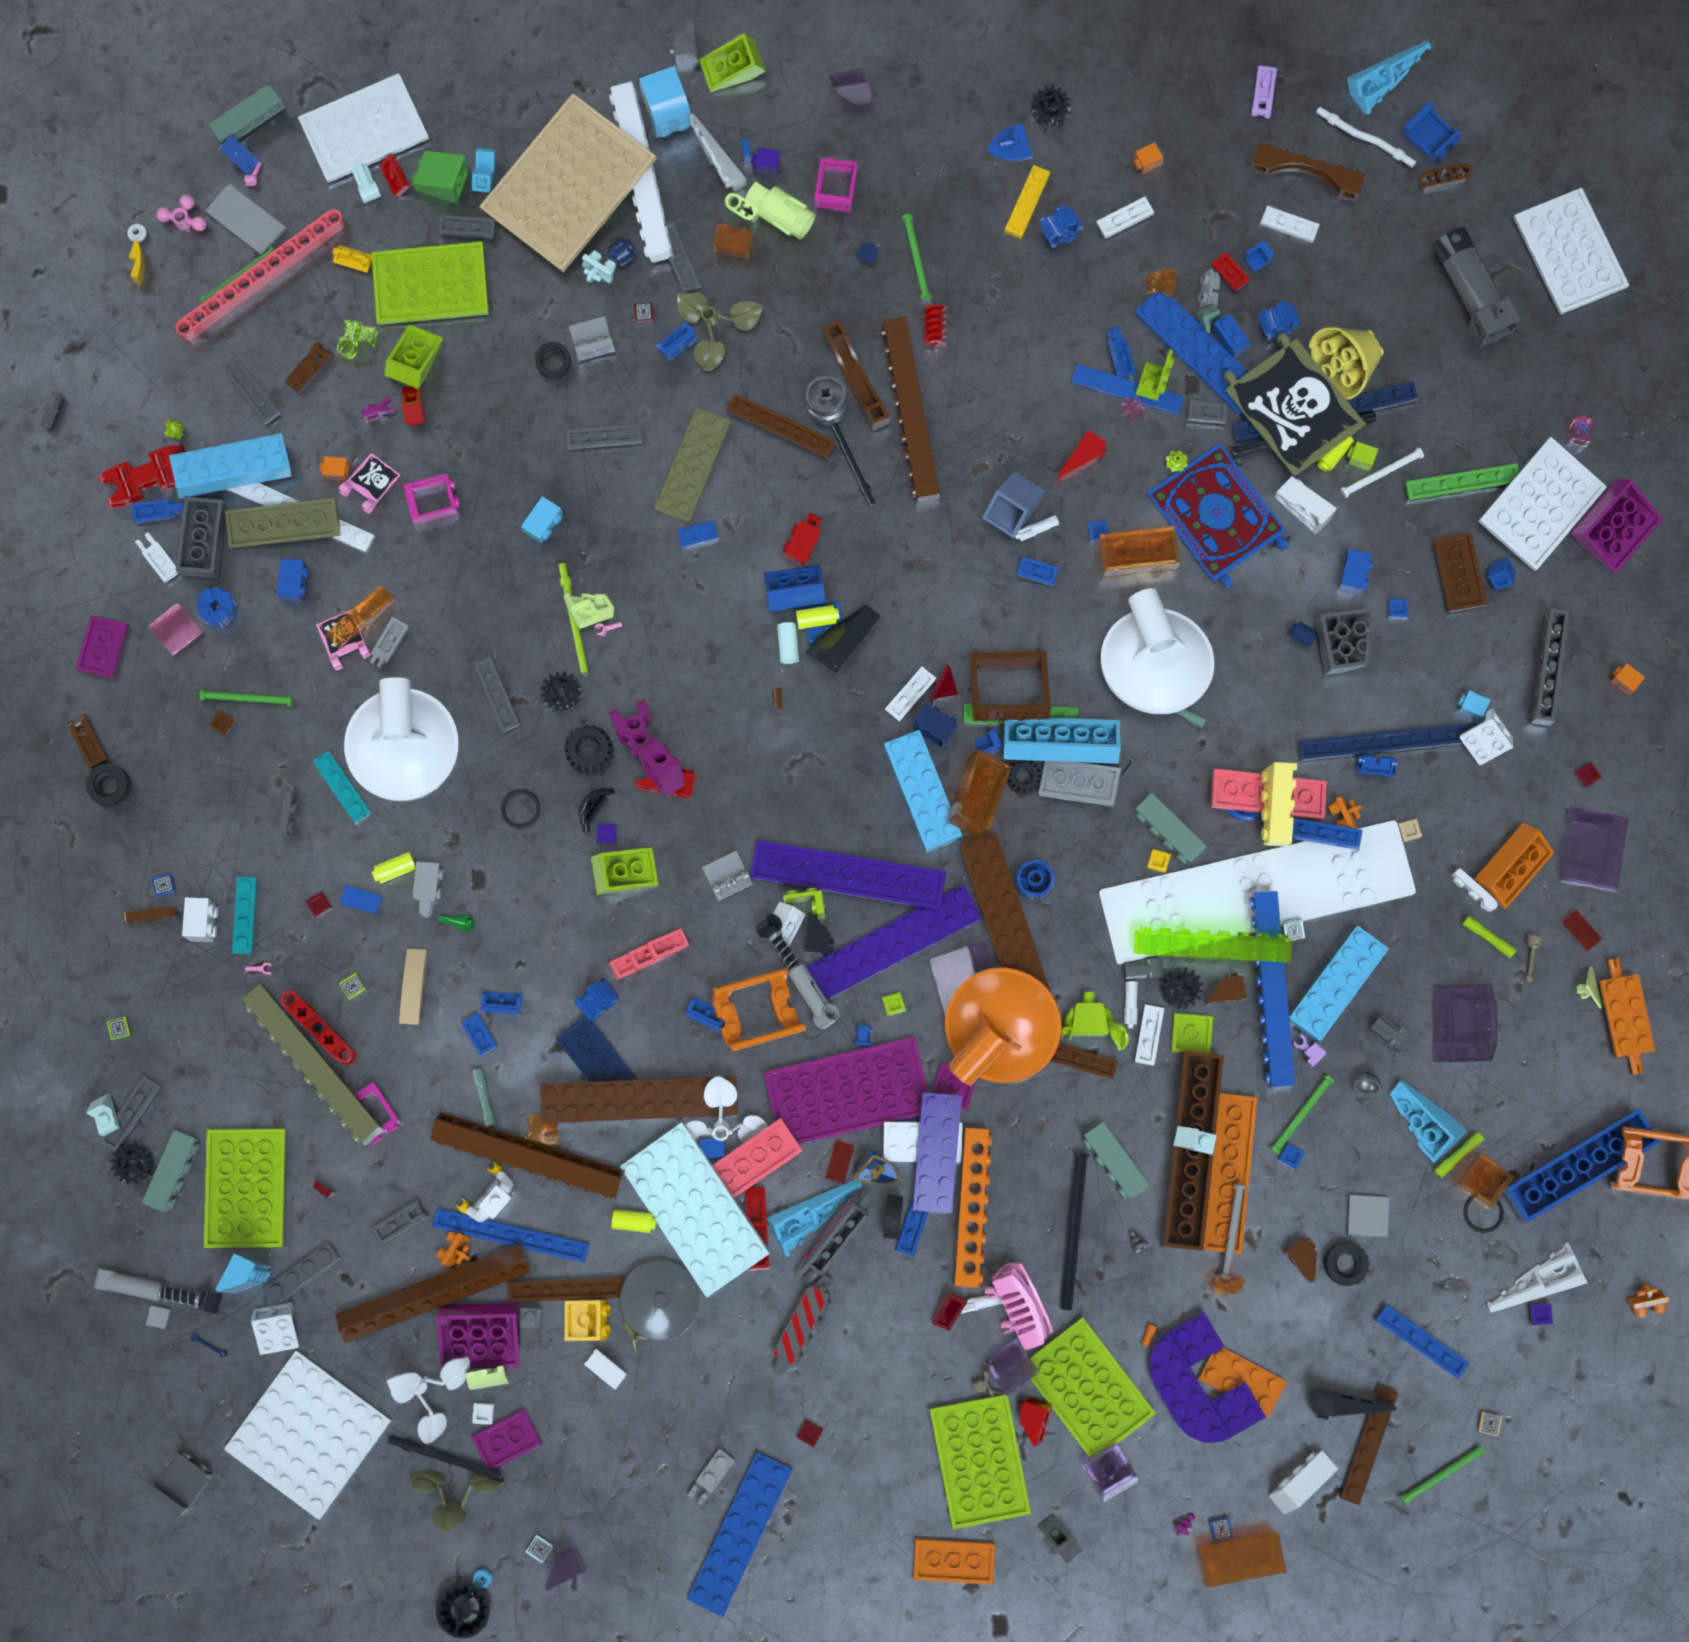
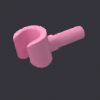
M260 162L256 164L252 175L245 174L244 181L247 186H255L257 184V173L261 167Z
M618 622L607 626L599 623L595 625V628L603 627V631L597 633V635L605 636L607 631L621 627L622 623Z
M264 963L262 966H246L245 970L263 972L265 975H270L272 972H265L264 967L272 966V964Z

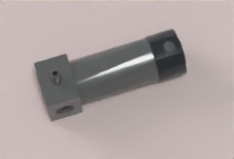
M1465 227L1457 228L1437 239L1432 244V247L1471 317L1468 326L1479 347L1513 333L1521 319L1510 298L1502 299Z

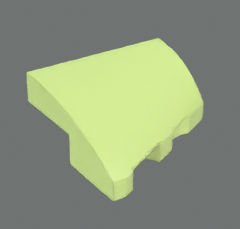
M570 593L564 594L566 605L579 629L613 618L614 606L606 594L590 595L582 593V597L570 596Z
M505 1366L466 1373L470 1390L509 1384Z

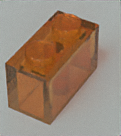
M728 224L718 225L713 241V252L749 260L754 243V232L746 228L736 229Z

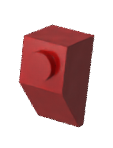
M414 387L402 388L401 405L406 425H418L424 422L425 413L421 387L419 389Z
M1030 1397L1020 1405L1019 1413H1021L1019 1420L1032 1445L1037 1447L1044 1440L1052 1404Z

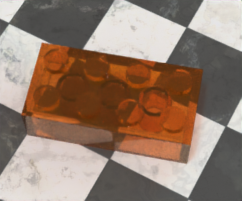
M1175 526L1099 535L1098 545L1103 577L1178 569L1180 558Z
M979 749L969 756L946 822L977 838L987 834L991 829L1011 766Z
M1277 1531L1197 1545L1206 1587L1286 1573L1279 1533Z

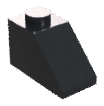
M809 913L806 954L829 955V950L833 951L834 939H830V933L814 914Z

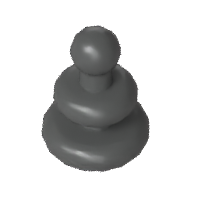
M1131 1230L1129 1232V1235L1133 1237L1131 1243L1136 1245L1133 1249L1134 1252L1142 1251L1145 1254L1148 1242L1142 1241L1143 1237L1137 1236L1136 1231Z

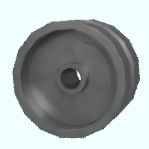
M821 376L809 383L805 394L809 416L820 424L828 425L837 423L844 418L848 410L847 392L844 384L833 376Z

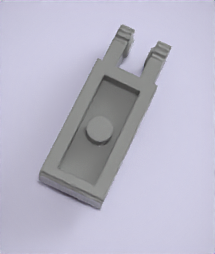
M719 1449L695 1481L697 1483L687 1496L690 1498L694 1496L701 1485L706 1489L697 1502L701 1506L708 1495L712 1494L735 1460Z

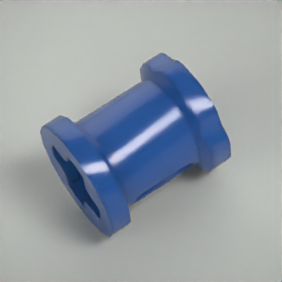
M856 1025L857 1039L854 1045L871 1047L870 1031L873 1030V1027Z

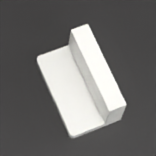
M779 902L773 914L781 919L782 938L785 937L784 941L790 946L806 914L794 906Z
M595 1349L584 1365L612 1388L616 1389L628 1373L600 1350Z

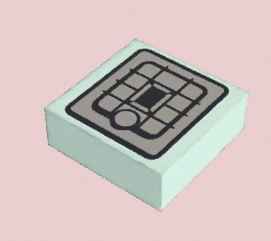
M1301 918L1282 922L1286 942L1305 938Z
M536 1535L526 1553L543 1563L554 1545Z

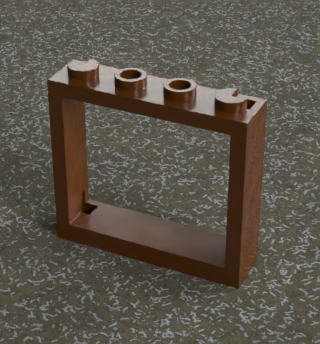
M1046 651L970 653L973 721L986 722L998 720L1003 722L1006 720L1050 719L1051 707ZM1041 668L1044 704L979 706L977 670Z

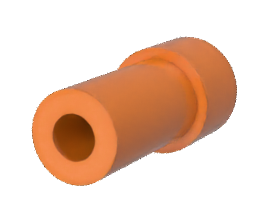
M1148 1324L1147 1332L1141 1344L1148 1348L1157 1331V1327Z

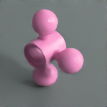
M183 195L180 198L179 203L182 208H176L171 213L168 208L161 207L156 212L158 220L161 222L172 220L179 230H187L192 225L194 230L202 231L207 225L203 217L197 216L192 219L188 215L187 211L194 206V199L190 195ZM180 217H185L183 221L178 222Z

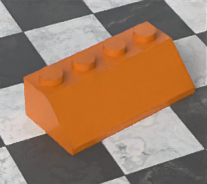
M1523 822L1474 880L1496 900L1497 904L1506 909L1554 854V851L1540 830Z

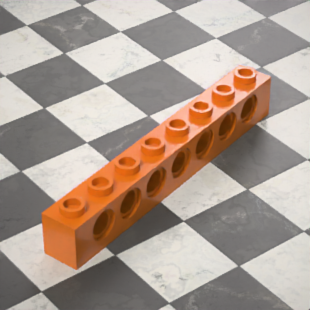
M965 1128L955 1287L979 1288V1284H983V1272H980V1264H984L985 1253L981 1252V1244L985 1245L986 1233H983L982 1229L983 1225L987 1224V1213H984V1205H988V1193H985V1185H989L990 1174L986 1173V1167L990 1166L991 1154H987L988 1146H992V1134H989L988 1129ZM974 1144H980L983 1147L981 1154L973 1153L972 1146ZM974 1163L979 1164L982 1167L981 1173H972L971 1165ZM972 1183L979 1184L980 1192L973 1194L969 1186ZM970 1203L978 1204L979 1211L977 1213L969 1212L968 1205ZM974 1222L977 1224L978 1230L976 1233L968 1232V1223ZM968 1242L976 1244L977 1249L974 1253L966 1251L965 1246ZM966 1262L974 1263L975 1271L973 1273L965 1271L964 1265Z

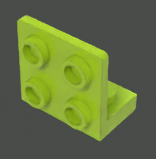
M1169 350L1164 367L1146 362L1136 395L1158 401L1159 394H1164L1171 372L1170 369L1175 359L1171 357L1173 350Z
M809 888L803 893L793 890L788 891L787 895H783L785 904L811 901L813 914H817L818 919H825L822 890Z

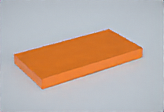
M915 1539L913 1580L993 1585L995 1543Z

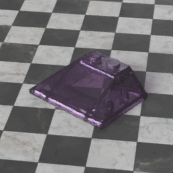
M1571 806L1568 824L1571 826L1567 857L1562 863L1560 881L1617 892L1629 817Z
M1491 983L1433 985V1062H1492L1497 1047V1003Z

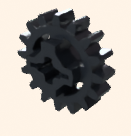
M1052 85L1051 89L1045 86L1044 91L1038 89V95H1033L1034 101L1031 102V107H1033L1032 114L1036 113V120L1041 118V124L1047 121L1048 126L1051 125V122L1058 125V120L1064 122L1065 117L1069 116L1071 98L1067 97L1066 91L1061 93V87L1055 90L1054 85Z
M556 671L555 677L549 674L550 680L544 679L543 681L546 686H541V690L545 692L540 694L541 698H546L543 703L545 705L549 704L548 708L550 710L555 707L557 713H559L560 709L567 713L568 707L573 710V704H579L577 698H582L581 693L578 692L582 688L581 686H576L579 684V680H573V674L567 677L566 671L562 675ZM551 685H552V686H553V690H552V692H551L550 695H549V689H550V687H551ZM557 686L564 691L566 698L558 692ZM573 689H574V694H573L572 698L570 699V698H569L570 692H572ZM561 701V702H564V703H563V704H558V703H555V702Z
M1178 967L1176 973L1172 970L1169 972L1171 977H1164L1167 983L1161 984L1165 988L1161 994L1167 995L1165 1002L1170 1000L1171 1007L1177 1004L1178 1010H1180L1182 1005H1184L1185 1009H1188L1189 1004L1193 1007L1196 1005L1194 1000H1201L1198 994H1203L1204 991L1199 989V987L1204 984L1202 982L1198 983L1197 980L1200 976L1194 977V970L1188 973V969L1185 967L1183 972H1181ZM1181 976L1177 983L1171 982L1175 977ZM1188 978L1193 981L1194 986L1189 983ZM1181 984H1184V988L1187 989L1183 993H1181V989L1178 988L1181 986ZM1170 991H1173L1175 993V995L1177 996L1176 999L1172 996ZM1193 994L1191 999L1184 1001L1185 996Z
M125 1143V1148L119 1146L120 1152H113L116 1158L110 1160L111 1163H114L110 1170L116 1171L113 1176L115 1178L120 1177V1183L126 1180V1185H131L132 1181L135 1185H138L139 1179L145 1182V1175L151 1176V1173L148 1171L149 1168H154L150 1164V1161H153L154 1158L148 1157L151 1151H144V1145H140L138 1148V1143H133L132 1147L129 1143ZM137 1151L139 1154L132 1156L129 1152ZM130 1160L135 1161V1162L133 1163L134 1168L129 1167V1166L131 1165ZM132 1172L135 1176L128 1177L125 1174Z

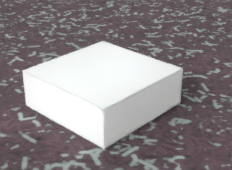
M474 1403L472 1423L493 1424L494 1404Z

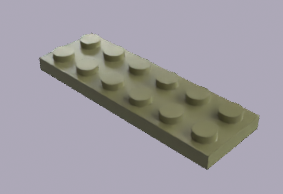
M696 407L655 505V511L690 524L731 425V420Z
M337 498L225 510L228 545L231 549L341 536Z

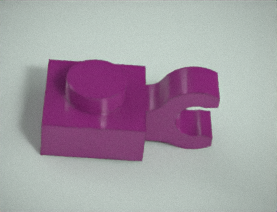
M385 398L380 406L379 404L365 406L361 410L365 422L383 417V414L393 413L395 411L394 407H386L388 403L392 402L391 398Z

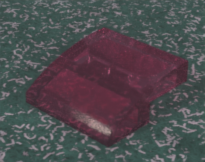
M178 602L148 625L172 656L203 633Z

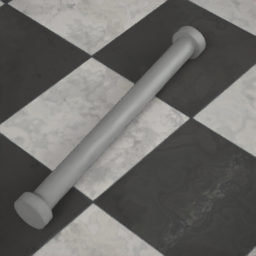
M1234 1184L1236 1190L1223 1274H1220V1278L1232 1280L1230 1275L1243 1190H1246V1186Z

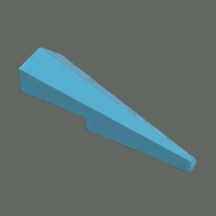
M1424 41L1347 77L1350 95L1365 114L1371 113V108L1383 100V95L1388 90L1391 91L1409 72V68L1413 63H1417L1420 60V56L1426 50L1431 49L1430 42Z
M852 1180L767 1217L771 1233L786 1258L791 1255L790 1251L797 1244L801 1245L804 1242L803 1239L811 1231L815 1232L836 1212V1208L843 1201L846 1203L849 1199L848 1196L857 1188H862L860 1181Z

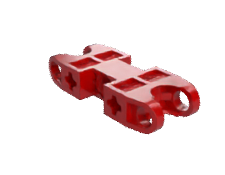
M183 445L162 447L148 453L151 462L133 468L129 461H126L101 473L98 476L99 484L109 483L110 485H117L116 492L112 494L111 498L106 500L107 506L118 508L144 500L142 490L158 484L163 491L175 488L176 484L169 455L186 452Z
M290 990L285 991L281 995V1004L337 1061L347 1066L355 1063L357 1054L353 1048L300 995ZM288 994H290V995L286 998V1001L284 1002L285 996L288 995ZM295 997L294 1003L290 1005L291 998ZM322 1023L323 1030L320 1033H316L314 1030L315 1026ZM348 1051V1057L343 1059V1054Z

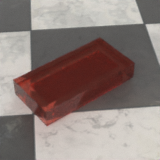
M1577 910L1561 922L1586 952L1602 940L1600 935Z
M836 1140L826 1179L845 1183L855 1145Z

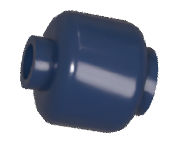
M620 238L608 248L610 253L608 258L620 266H625L635 258L634 252L636 249L628 239Z

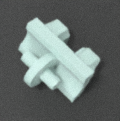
M595 250L589 255L584 254L582 257V267L585 268L584 273L588 275L587 281L591 283L595 279L600 282L603 279L610 284L613 280L616 264L611 260H607L602 265L599 263L602 256Z

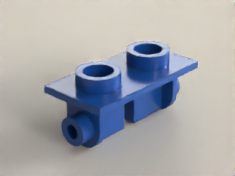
M1365 754L1358 756L1356 761L1357 773L1396 777L1395 767H1397L1398 761L1394 757L1380 756L1379 762H1376L1377 756Z

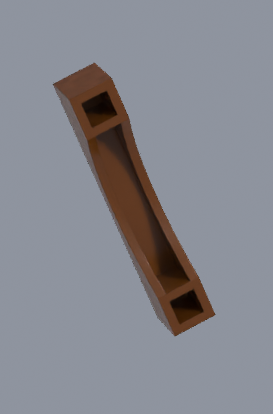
M1258 143L1250 168L1252 171L1265 175L1284 170L1308 172L1324 180L1334 189L1338 196L1357 201L1365 174L1359 170H1349L1339 164L1332 165L1322 159H1312L1305 154L1292 153L1285 148L1278 149L1268 143Z
M838 320L823 327V336L872 431L889 424L890 416L865 375L841 321Z

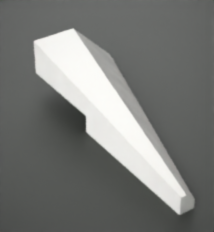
M691 113V126L710 163H713L725 187L731 186L733 192L746 187V178L694 113Z
M1569 1242L1563 1245L1564 1248L1555 1254L1553 1252L1549 1255L1550 1259L1542 1265L1537 1264L1516 1280L1515 1285L1508 1291L1503 1290L1500 1293L1501 1296L1492 1303L1490 1301L1487 1302L1491 1313L1587 1284Z

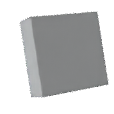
M151 1305L146 1325L166 1329L171 1310Z

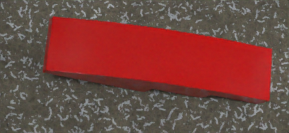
M765 1187L749 1188L745 1191L747 1218L768 1247ZM769 1255L750 1267V1271L770 1270Z

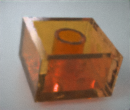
M1481 1153L1476 1155L1455 1187L1480 1206L1489 1210L1493 1208L1514 1176Z

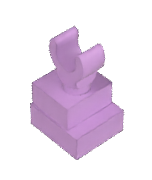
M1300 1035L1299 1038L1302 1039L1303 1044L1298 1045L1296 1042L1292 1044L1296 1049H1301L1305 1052L1304 1056L1308 1059L1306 1064L1312 1069L1326 1055V1052L1316 1043L1310 1047L1305 1036Z

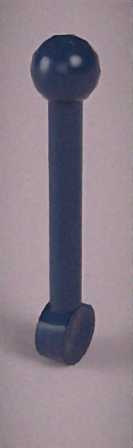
M197 1334L191 1335V1341L203 1344L219 1353L222 1358L227 1356L226 1350L214 1347L200 1339Z

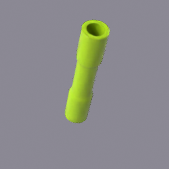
M1470 915L1463 922L1462 925L1491 943L1508 958H1511L1517 951L1516 948L1490 932Z
M1478 1131L1472 1134L1460 1148L1433 1170L1435 1174L1442 1179L1463 1157L1485 1140Z

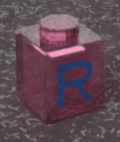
M1576 416L1571 424L1568 443L1587 447L1591 442L1595 420H1591L1587 416Z

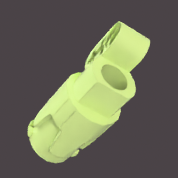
M755 182L748 191L746 198L736 193H730L725 199L726 206L742 218L755 221L760 217L788 236L792 234L798 239H802L807 234L816 217L815 213L807 209L808 205L778 186L769 190L760 183ZM737 197L739 203L736 207H733L731 202L733 198ZM743 208L751 209L754 212L753 215H749Z

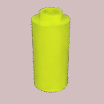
M1350 436L1317 460V466L1325 472L1332 471L1354 443L1353 438Z
M834 605L796 611L799 629L836 624V620L840 619L838 608H834Z
M409 851L375 865L372 874L375 881H380L382 884L415 870L416 864Z
M614 1209L612 1229L651 1233L652 1229L656 1228L657 1218L653 1217V1213Z

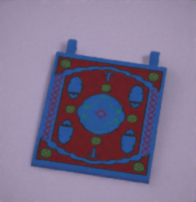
M1220 443L1189 463L1182 472L1177 471L1146 493L1210 579L1214 582L1220 578L1225 588L1231 587L1233 583L1227 572L1272 541H1275L1281 551L1285 550L1288 546V542L1281 536L1287 532Z

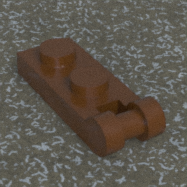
M316 342L311 351L285 382L301 394L331 359L333 353L328 349L325 350L322 344ZM318 354L322 356L319 360L315 358Z
M83 714L79 716L80 719L72 720L67 724L89 768L93 769L108 761V758L87 716ZM84 726L85 729L78 731L79 727Z

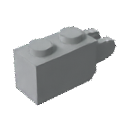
M416 861L412 896L419 902V913L428 918L432 914L433 904H438V899L442 897L440 880L444 879V869H442L439 863Z

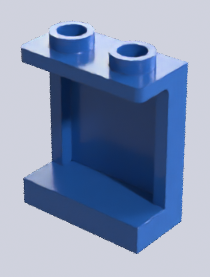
M1429 101L1404 126L1401 133L1434 162L1438 158L1441 160L1447 154V149L1450 146L1454 147L1460 141L1459 136L1462 131L1460 129L1455 131L1433 111L1435 105Z

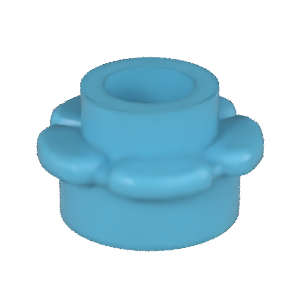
M482 1568L473 1574V1584L481 1587V1589L489 1587V1583L492 1582V1575L489 1574L487 1569Z

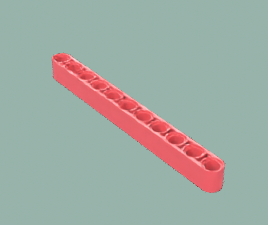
M336 209L327 211L181 318L175 325L179 336L185 341L194 339L341 231L345 226V221L340 211ZM334 218H339L336 223L331 222ZM319 229H324L322 233H316ZM304 240H309L307 244H302ZM293 250L294 253L288 256L287 253ZM278 261L279 264L273 267L272 264ZM264 272L262 277H257L259 273ZM249 283L247 288H242L244 284ZM234 294L232 299H227L229 295ZM219 305L217 310H212L214 306ZM204 316L202 321H197L199 317ZM189 327L187 332L182 333L184 328Z

